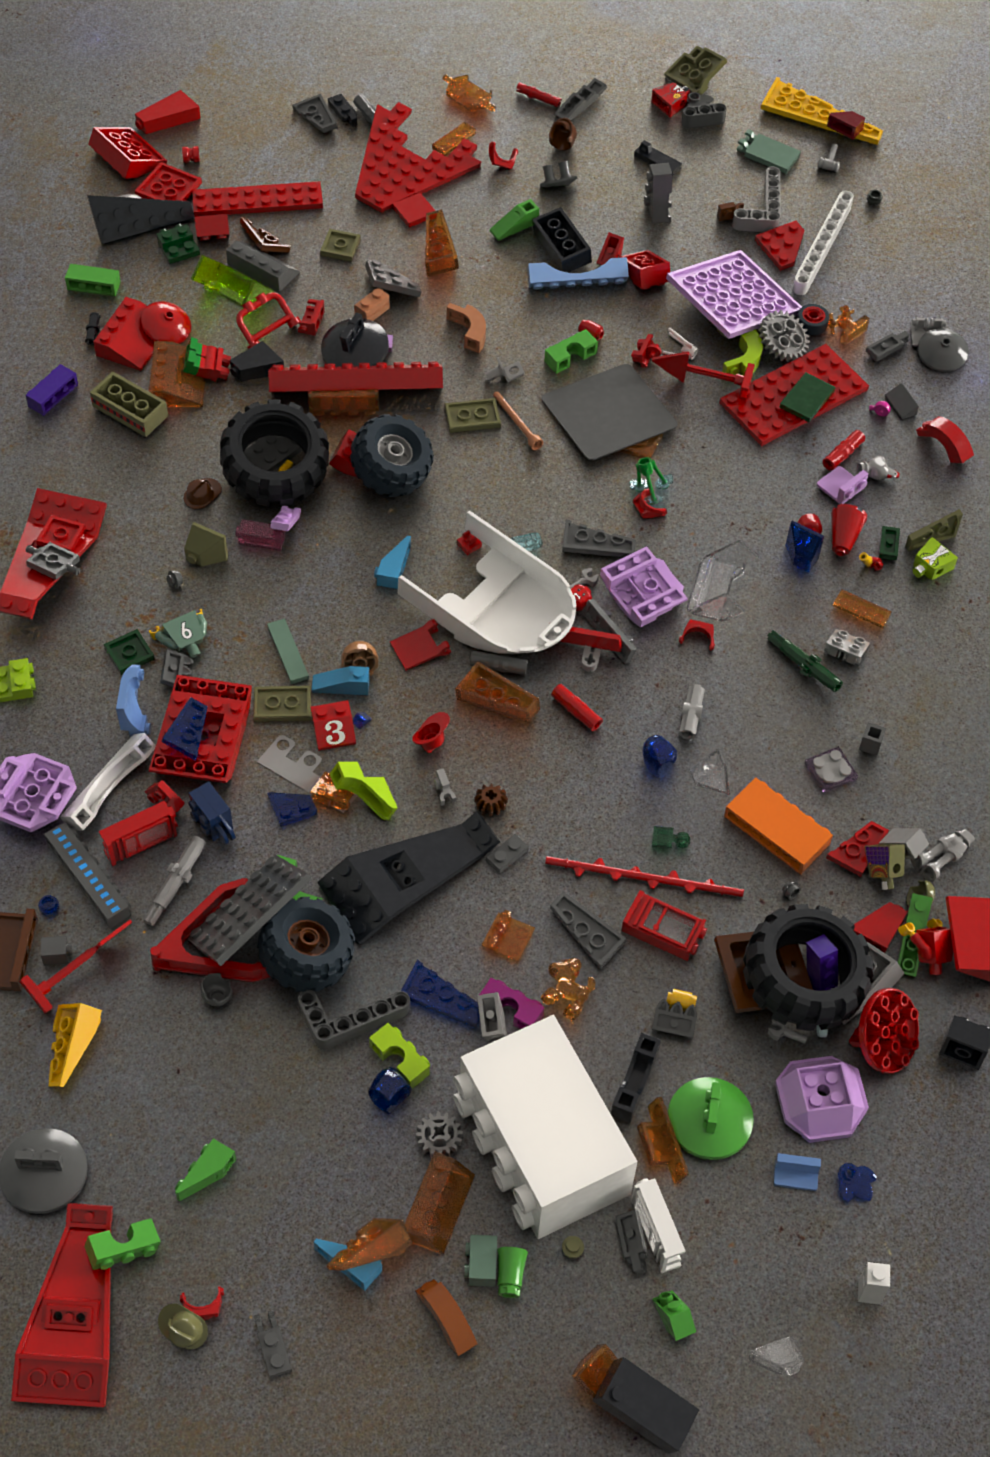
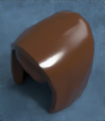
M565 117L555 121L549 132L550 144L559 150L571 149L577 137L576 127L570 119Z

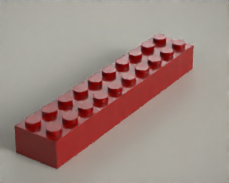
M429 361L428 365H421V362H411V365H404V362H394V365L379 362L376 363V366H370L369 363H359V366H352V363H342V366L335 367L333 363L325 364L324 367H318V364H307V367H301L300 364H291L290 368H283V365H273L268 371L269 392L443 388V367L438 361Z

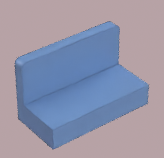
M778 1153L774 1167V1186L816 1191L818 1188V1173L821 1168V1159Z

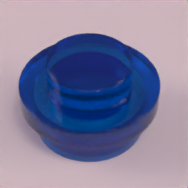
M46 895L41 898L38 907L42 914L51 915L59 909V902L56 897Z

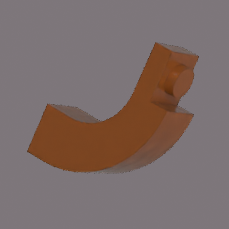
M433 1279L415 1290L418 1298L437 1320L449 1347L458 1356L477 1345V1341L465 1316L441 1282L438 1283Z

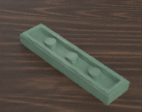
M285 618L267 623V628L290 683L295 684L308 680V672Z

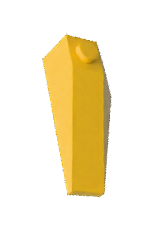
M82 1003L58 1005L53 1023L56 1041L51 1046V1050H54L55 1054L50 1062L49 1087H64L101 1022L102 1010Z

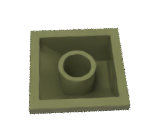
M193 522L184 547L186 560L191 564H197L201 567L227 561L226 535Z

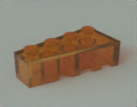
M478 661L455 688L457 700L526 723H530L540 710L539 698Z

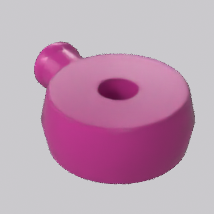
M879 401L876 405H870L869 410H873L877 415L884 417L890 413L891 407L887 402Z

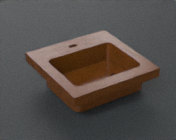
M754 931L716 936L714 939L736 1013L761 1010L752 997L755 990L748 989L743 973L745 968L743 957L746 946ZM799 944L786 945L777 949V960L785 975L797 985L813 990Z

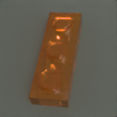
M463 122L433 143L432 149L445 156L454 150L464 138L468 140L474 136L476 129Z
M841 589L833 604L834 607L880 628H884L892 611Z

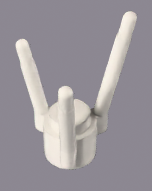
M668 328L670 331L669 336L683 345L681 353L689 352V359L693 360L698 353V348L685 340L676 331ZM667 351L662 352L665 355L676 354Z

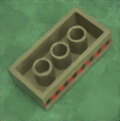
M113 371L90 392L94 408L145 437L168 417L166 401Z

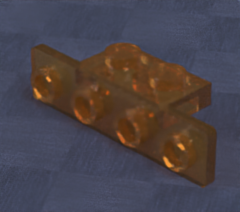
M657 1097L648 1105L653 1122H641L637 1129L650 1166L668 1165L674 1183L678 1184L689 1175L668 1116L667 1108L662 1097Z

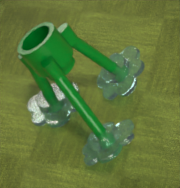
M649 457L641 458L636 464L637 479L629 482L630 488L637 492H642L644 489L649 488L651 496L645 502L648 505H654L662 502L664 496L654 494L650 479L653 469L659 476V479L655 482L657 489H667L669 484L673 483V475H662L656 466L655 460H651ZM641 474L646 476V479H642Z

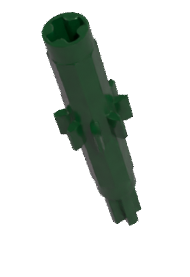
M774 630L767 635L769 641L802 668L800 672L804 676H813L833 692L840 690L843 682L820 664L821 658L813 654L809 656Z

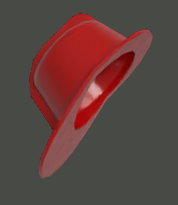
M445 712L431 715L413 735V743L421 745L427 753H431L434 749L441 746L445 739L444 730L449 724V715Z

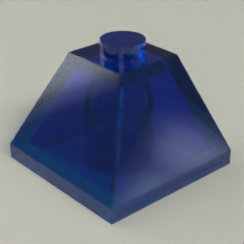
M793 520L790 523L785 546L792 564L809 573L819 559L824 535Z

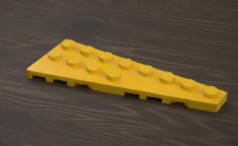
M776 77L761 104L762 110L836 133L839 132L827 127L829 114L833 112H846L842 109L840 111L834 109L832 104L816 96L807 95L803 89L797 90L793 88L791 83L788 82L786 84L780 81L779 77ZM864 123L863 130L855 139L878 145L883 130L869 123Z

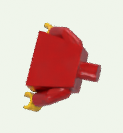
M934 918L928 920V928L916 930V933L914 932L915 926L913 923L908 922L898 928L899 933L904 937L910 935V940L917 947L919 961L929 963V974L941 975L942 963L951 962L953 958L950 928L942 927V921Z

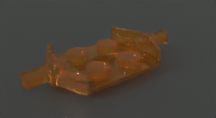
M447 74L443 75L442 79L449 83L446 95L472 112L486 108L492 112L496 110V106L490 103L492 90H490V93L484 91L469 81V75L451 78Z

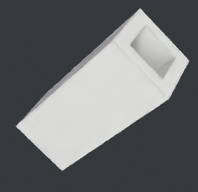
M867 1262L858 1280V1302L881 1305L890 1288V1265Z

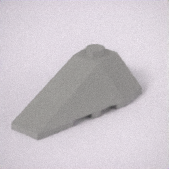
M869 942L867 944L870 951L867 956H872L874 976L870 981L871 988L858 1011L850 1019L841 1022L844 1025L863 1011L866 1002L875 992L884 988H892L905 974L896 960Z

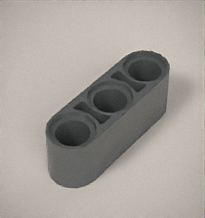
M722 103L685 107L682 113L681 124L685 128L723 124L727 107Z

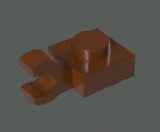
M734 202L718 205V220L732 219L734 211L743 208L744 203L735 205Z

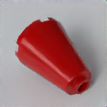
M839 504L837 508L833 507L832 550L838 556H845L850 553L867 521L866 511L862 510L861 512L857 510L858 507L855 505Z

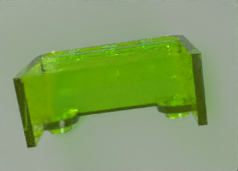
M201 255L191 277V280L203 284V289L209 292L215 290L240 303L241 306L250 300L252 303L255 302V297L263 292L265 295L274 292L273 289L241 272L204 255ZM262 306L258 307L253 311L257 312Z

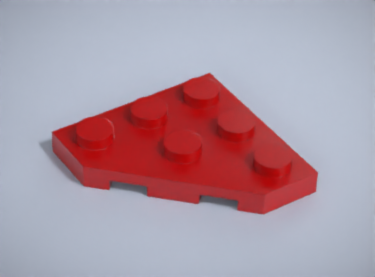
M795 220L755 235V241L776 267L782 271L794 266L805 230Z

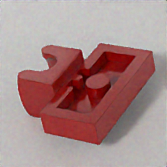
M163 780L149 786L144 791L150 802L158 804L165 801L168 807L172 806L175 814L185 804Z

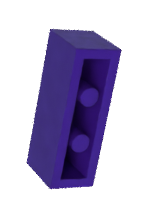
M61 364L57 366L33 389L28 391L26 394L28 407L43 416L46 415L78 386L76 373Z
M824 934L806 942L807 972L813 990L825 991L838 987V949Z

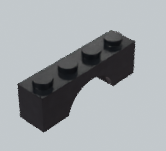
M641 1032L624 1081L619 1087L612 1104L611 1116L631 1123L658 1055L661 1044L660 1039Z

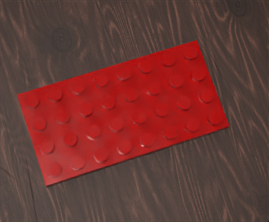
M824 344L802 357L752 381L746 400L739 399V388L721 397L719 403L762 447L807 423V421L779 408L782 400L806 372L835 386L833 394L812 419L867 391L869 385L827 344Z

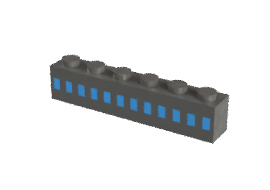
M66 822L44 834L47 845L110 929L131 917L129 901L126 897L122 898L120 896L118 886L115 883L111 884L108 880L110 879L108 873L104 868H99L98 860L93 854L90 856L87 852L89 851L87 845L83 840H78V834L73 827L69 828Z

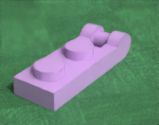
M282 506L281 511L271 521V528L289 531L300 518L301 509H291L288 506Z

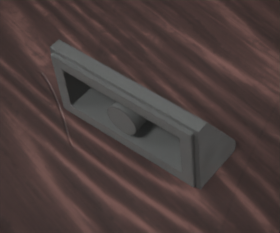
M902 383L885 394V397L901 419L917 415L919 406Z

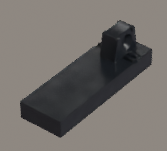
M645 140L634 151L635 157L648 164L669 163L672 176L682 167L681 162L653 148L652 144Z

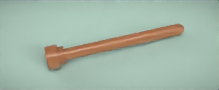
M494 392V398L528 438L530 448L534 451L540 449L543 445V440L540 436L533 434L499 392Z

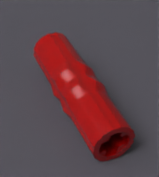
M855 430L845 440L841 441L823 459L824 467L832 471L842 461L847 459L865 441L863 432Z
M559 684L554 688L551 696L564 706L568 712L572 713L575 718L579 719L591 731H595L600 727L603 719L590 709L586 703L582 702L579 697L575 696L563 684Z

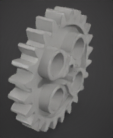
M782 310L770 312L762 319L761 327L758 329L761 332L759 337L763 338L761 343H766L765 349H770L769 354L775 353V358L780 356L781 361L784 359L787 362L802 357L809 349L808 344L810 341L807 339L810 336L805 334L807 329L802 328L804 324L798 323L799 318L794 319V314L789 316L788 311L783 314Z

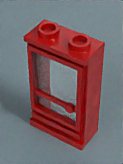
M162 801L99 831L104 841L102 842L103 851L112 867L117 865V861H123V858L127 859L173 837L172 835L174 837L177 836L176 828L178 824L175 820L176 814L172 806L168 807L166 802Z
M640 890L623 920L621 931L688 961L691 955L695 956L699 947L697 942L699 939L703 940L707 928H705L706 919L702 920Z

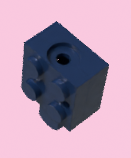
M208 781L189 792L190 801L188 804L192 810L190 815L195 822L200 823L204 835H209L213 841L220 838L224 845L229 843L228 838L231 841L236 839L233 831L231 810L211 783Z

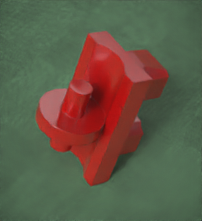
M648 334L646 339H639L637 342L638 350H633L631 354L633 362H640L643 368L647 367L650 359L658 357L662 353L659 344H654L652 341L653 334Z

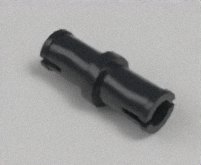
M96 312L90 313L89 324L86 326L87 335L85 343L91 346L94 345L93 341L100 331L99 321L101 316Z

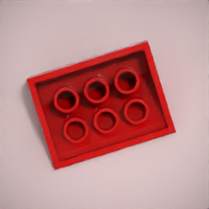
M93 127L88 145L125 179L139 178L153 171L160 162L166 164L168 161L131 127Z
M125 297L93 341L96 356L142 371L160 345L146 335L141 325V316L147 305L141 301Z
M945 897L956 971L990 982V898Z

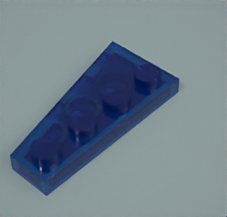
M417 959L401 991L409 995L411 1002L476 1028L480 1020L478 1002L464 992L458 991L454 988L453 984L444 981L436 972L423 966V963Z

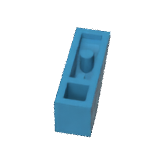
M406 536L381 560L379 567L375 568L374 578H377V586L398 589V578L401 575L403 576L411 549V536Z
M348 666L313 675L311 692L368 695L369 667Z
M317 1238L314 1241V1250L364 1291L382 1272V1261L373 1252L370 1254L365 1249Z

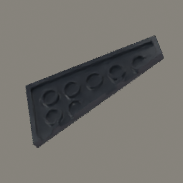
M87 195L101 244L195 217L190 201Z

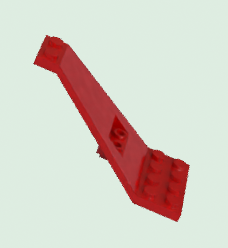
M37 488L26 526L0 591V613L33 620L38 601L61 578L59 577L55 580L27 567L26 560L32 556V554L26 552V547L28 545L37 549L40 547L37 546L36 540L50 516L53 515L85 524V531L73 550V553L80 557L98 538L107 507L105 502Z
M67 1204L66 1227L15 1353L11 1401L90 1407L106 1406L110 1358L111 1267L105 1270L101 1268L93 1270L84 1246L90 1235L108 1230L111 1233L113 1206ZM60 1312L62 1319H57L55 1313ZM79 1313L85 1315L84 1321L78 1319Z

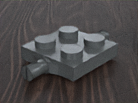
M51 542L38 549L31 545L26 547V552L32 554L26 560L27 567L55 580L66 572H71L75 575L80 574L81 569L74 566L80 561L79 555Z

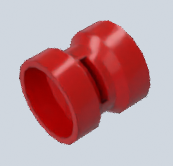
M193 146L192 148L182 147L184 163H189L190 161L200 162L198 146Z

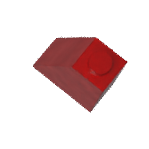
M889 902L855 923L853 931L857 935L862 934L866 942L886 953L898 933V928L905 921L908 911L904 910L900 905Z

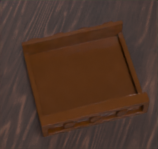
M26 908L25 914L0 912V990L22 991V985L19 981L26 973L38 920L35 909Z

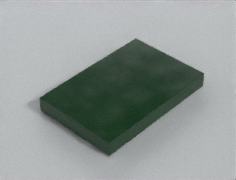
M806 372L782 400L779 408L810 422L833 394L835 386Z

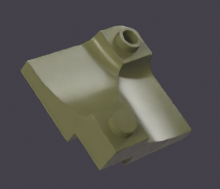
M696 46L689 54L684 52L664 75L667 79L681 87L687 86L690 93L697 92L702 95L708 89L709 81L727 63V60L706 47L703 49Z

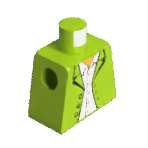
M931 537L916 554L913 563L915 567L912 570L913 574L917 578L925 575L930 580H934L953 570L958 557Z

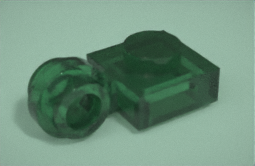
M654 826L652 847L672 849V842H675L677 847L687 848L691 838L686 832H679L677 835L673 834L674 828Z

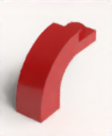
M938 416L932 421H926L916 430L918 436L937 439L946 449L951 463H964L974 456L971 444L963 431L955 423L944 417Z

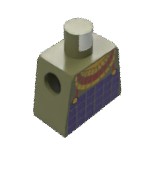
M905 844L864 846L870 877L881 878L882 890L894 889L893 878L904 875Z

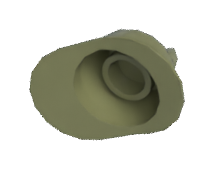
M177 1303L168 1304L159 1313V1329L175 1346L190 1350L202 1346L206 1341L208 1329L205 1321L184 1306Z

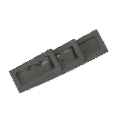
M594 78L587 86L583 85L577 93L573 92L554 115L559 119L565 117L572 120L587 109L607 89V85Z

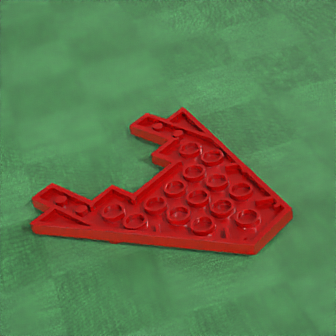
M400 102L391 111L377 105L355 198L381 213L393 208V203L418 193L424 194L480 168L481 161L472 157L477 150V145L464 138L448 157L433 150L424 159L402 147L408 135L399 131L398 128L409 117L412 109Z

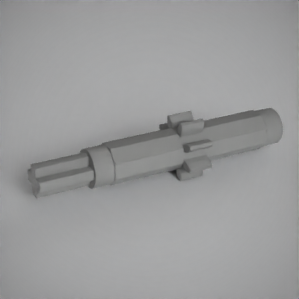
M193 836L178 861L175 863L171 862L166 871H168L169 875L143 919L146 924L150 926L155 925L163 910L172 901L181 884L184 882L188 883L193 876L190 874V870L206 844L202 838Z

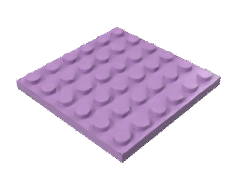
M741 250L667 273L666 277L728 339L759 329L762 319L770 312L782 310L783 314L788 311L789 316L792 314L796 316L802 307Z

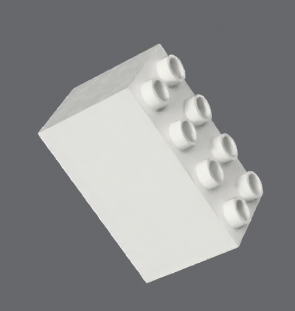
M554 1015L460 1057V1074L453 1077L458 1093L453 1095L455 1105L462 1118L472 1115L477 1127L476 1130L472 1131V1135L482 1155L489 1152L493 1154L497 1166L492 1168L494 1179L502 1192L509 1189L512 1190L517 1202L512 1205V1211L522 1230L531 1227L537 1239H540L631 1195L638 1161Z

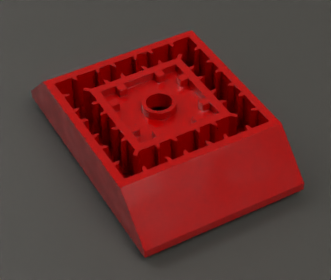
M177 675L149 772L227 783L233 776L250 711L252 686ZM201 735H206L208 737L205 740L198 739V737Z

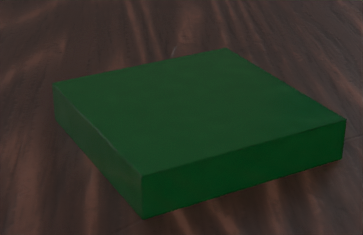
M138 629L104 644V649L121 675L131 665L142 666L155 660L153 652Z

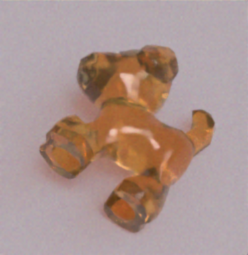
M578 958L564 959L549 965V975L558 984L556 989L549 987L541 996V1000L549 1006H553L560 998L571 1001V1004L563 1012V1015L570 1020H575L580 1016L583 1004L596 986V981L592 977H588V985L586 986L575 982L582 966Z

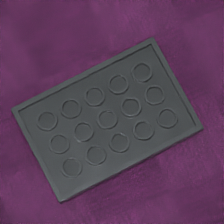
M277 855L270 857L259 871H255L250 876L245 885L239 886L229 899L221 903L219 909L206 917L205 922L200 927L192 930L187 940L218 965L222 966L312 878L308 873Z

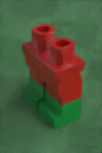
M191 337L186 347L183 372L211 379L216 382L217 378L226 380L230 369L225 367L229 366L231 356L223 354V348L219 347L217 349L214 346L197 343L198 339Z

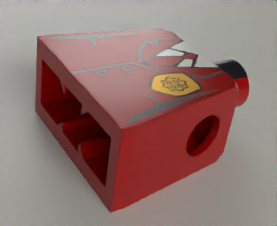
M670 83L653 89L651 102L670 118L686 106L690 90L687 86L680 88L676 83Z

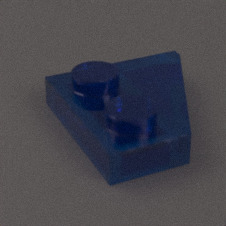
M267 793L280 827L318 815L311 795Z

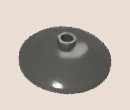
M936 328L926 332L918 344V354L922 362L929 368L939 372H952L961 368L969 354L965 339L957 332L946 328Z

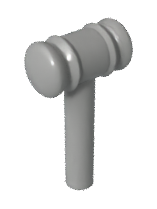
M832 144L827 159L823 157L819 159L818 168L834 172L839 170L840 162L834 160L838 147L837 144Z

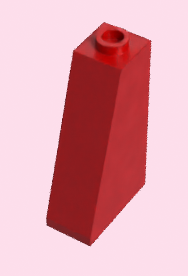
M179 90L135 114V125L145 134L153 133L200 119V108L197 103L183 91Z

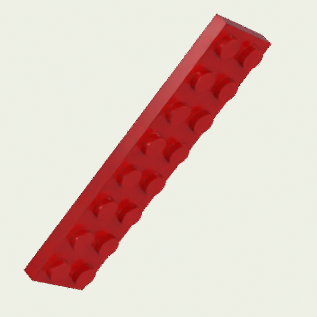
M320 181L197 189L192 191L195 217L323 208Z

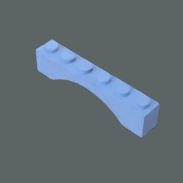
M627 257L610 258L599 268L584 273L563 272L551 267L547 263H529L527 267L529 288L536 290L543 287L558 288L564 285L566 287H575L580 284L582 286H591L595 283L607 285L611 282L623 284L629 277Z

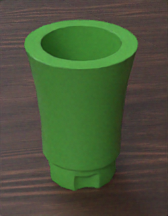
M500 1247L497 1249L498 1295L504 1298H519L528 1251L518 1247Z

